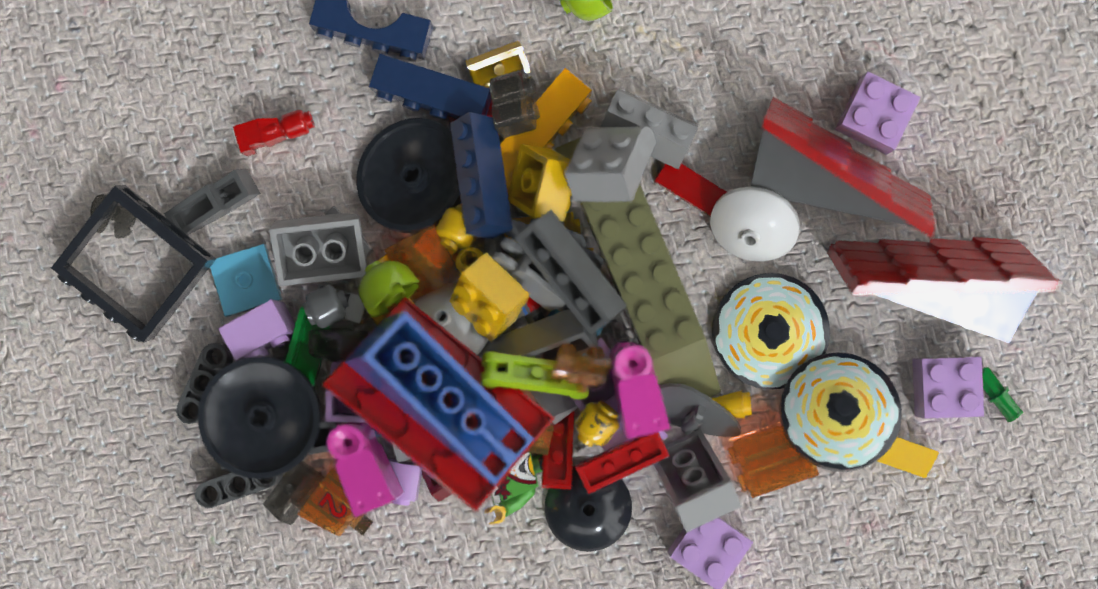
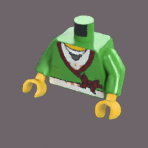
M529 449L492 492L493 503L496 506L488 507L484 511V513L494 511L496 514L495 520L490 522V525L503 522L505 517L520 510L535 495V488L539 486L536 473L542 472L543 454L532 456L531 449Z

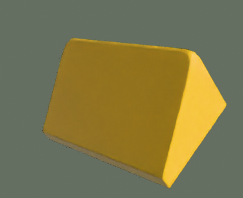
M519 41L465 61L473 83L487 88L531 72Z
M897 437L891 448L878 462L926 478L939 452Z

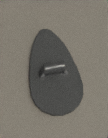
M667 383L659 385L668 422L681 427L685 434L690 435L693 431L699 429L702 430L703 434L721 437H736L741 434V426L735 417L707 395L683 384Z

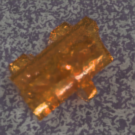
M561 344L551 370V378L567 380V383H576L577 392L585 393L588 385L597 386L598 383L605 384L608 371L613 366L612 358H605L602 348L591 347L587 349L585 355H576V348L573 345Z

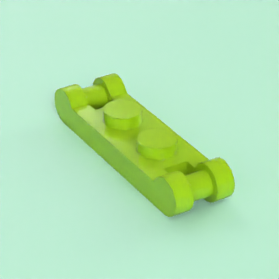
M486 352L482 355V366L485 367V372L481 374V385L484 387L502 386L571 396V398L577 400L588 397V386L585 384V380L588 379V367L585 365L496 352ZM497 368H505V373L497 372ZM567 377H571L573 382H568Z

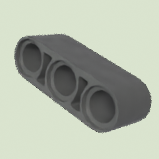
M208 344L201 351L176 408L177 417L183 423L192 424L198 422V415L195 418L189 415L188 406L194 402L199 408L204 392L200 386L201 378L206 375L211 380L220 370L233 363L234 357L227 344ZM217 348L223 353V360L219 364L214 363L212 360V353Z
M229 473L200 484L196 489L195 499L200 506L213 508L268 489L280 483L284 473L275 476L271 482L265 479L242 477L246 482L244 491H239L234 486V480L239 475ZM209 486H213L217 490L218 496L215 501L207 496L206 491Z

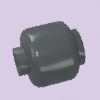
M326 285L306 295V303L302 304L311 325L316 324L319 328H326L342 321L346 316L344 308L349 306L343 290L336 292L332 285Z

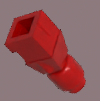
M296 110L283 114L281 120L278 118H256L255 120L232 127L240 153L248 157L257 154L256 149L272 147L286 140L287 137L293 139L306 135L311 128H315V124L310 111Z

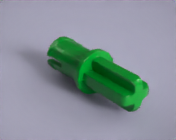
M989 367L982 368L983 390L989 396V403L993 402L1007 422H1012L1023 414V410L1019 408L1008 393L1009 388L1001 384Z

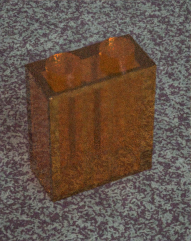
M781 422L729 439L731 447L727 448V453L732 465L737 464L741 475L736 476L742 493L747 492L751 498L819 475L817 466L806 461L792 448L784 435Z

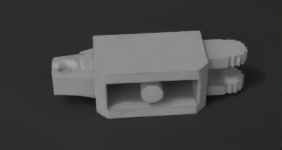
M504 238L500 247L514 259L512 260L499 252L494 254L493 259L530 294V298L549 312L555 309L560 312L569 309L521 246L513 239Z

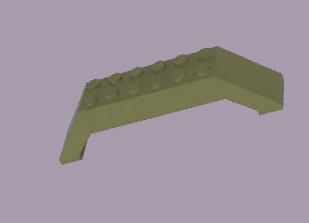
M582 137L554 148V150L572 159ZM640 183L632 202H579L618 295L627 305L624 309L638 342L650 354L658 385L667 383L683 384L698 390L708 397L721 393L706 337Z

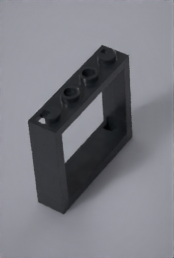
M114 185L51 269L58 274L57 277L61 282L68 286H74L81 292L80 296L86 302L100 307L108 320L120 323L127 329L126 333L132 339L144 343L156 337L215 262L216 258L126 185ZM118 203L194 264L147 325L143 324L71 266Z

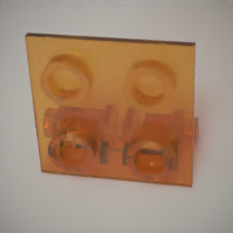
M436 225L408 238L405 237L397 241L396 244L384 249L390 261H399L405 264L419 280L420 283H417L419 287L410 297L411 301L452 283L461 276L449 250L440 244L442 238L436 233Z

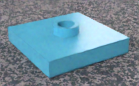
M266 244L216 258L210 267L225 317L257 308L271 299L283 300Z

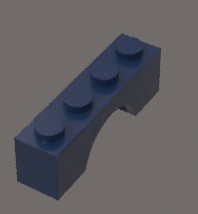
M315 0L309 22L310 27L316 32L315 35L323 39L332 40L333 36L344 39L343 42L350 46L360 47L361 44L372 46L371 50L386 55L389 51L399 53L400 58L416 62L417 58L425 60L433 31L431 20L402 13L394 23L387 27L378 29L365 27L353 18L351 5L348 0Z

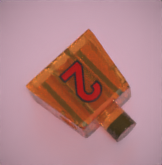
M336 466L328 472L297 514L337 536H341L349 526L363 536L374 522L364 514L354 517Z

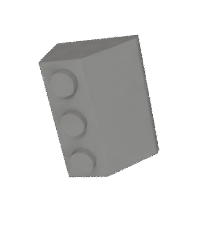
M622 89L617 90L600 126L650 127L656 140L651 157L679 169L698 129L697 124Z

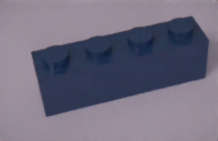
M379 54L369 84V88L376 93L375 98L388 103H392L393 99L403 102V107L417 112L420 108L430 111L429 115L441 120H446L447 116L458 119L468 112L486 116L493 98L490 88L383 54Z
M468 112L450 123L466 235L494 239L513 229L497 120L493 117Z

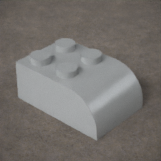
M648 126L586 129L565 172L574 201L632 202L656 144L651 128Z
M340 213L274 221L269 229L279 287L358 278L366 274L364 270L367 267L359 215Z
M701 429L665 445L670 456L654 463L653 466L686 532L742 507L730 477Z

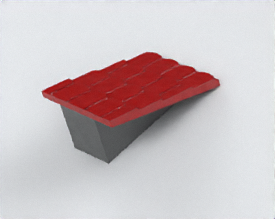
M773 97L763 122V132L751 187L771 190L788 201L915 227L930 238H933L935 218L933 217V205L929 194L891 174L890 168L856 151L845 139L814 124L812 117Z

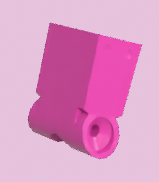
M630 340L616 343L610 351L609 363L611 365L623 433L627 439L670 429L650 354L643 347Z
M347 422L331 431L327 441L328 449L335 458V466L354 517L393 502L403 493V489L384 449L376 438L374 428L367 422Z

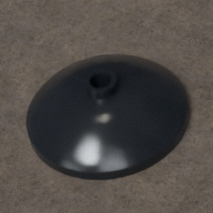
M575 465L572 466L571 489L549 488L545 498V517L550 530L564 545L579 551L593 552L614 544L626 531L632 515L631 496L622 479L588 494ZM592 505L594 512L591 515H586L583 512L584 506Z

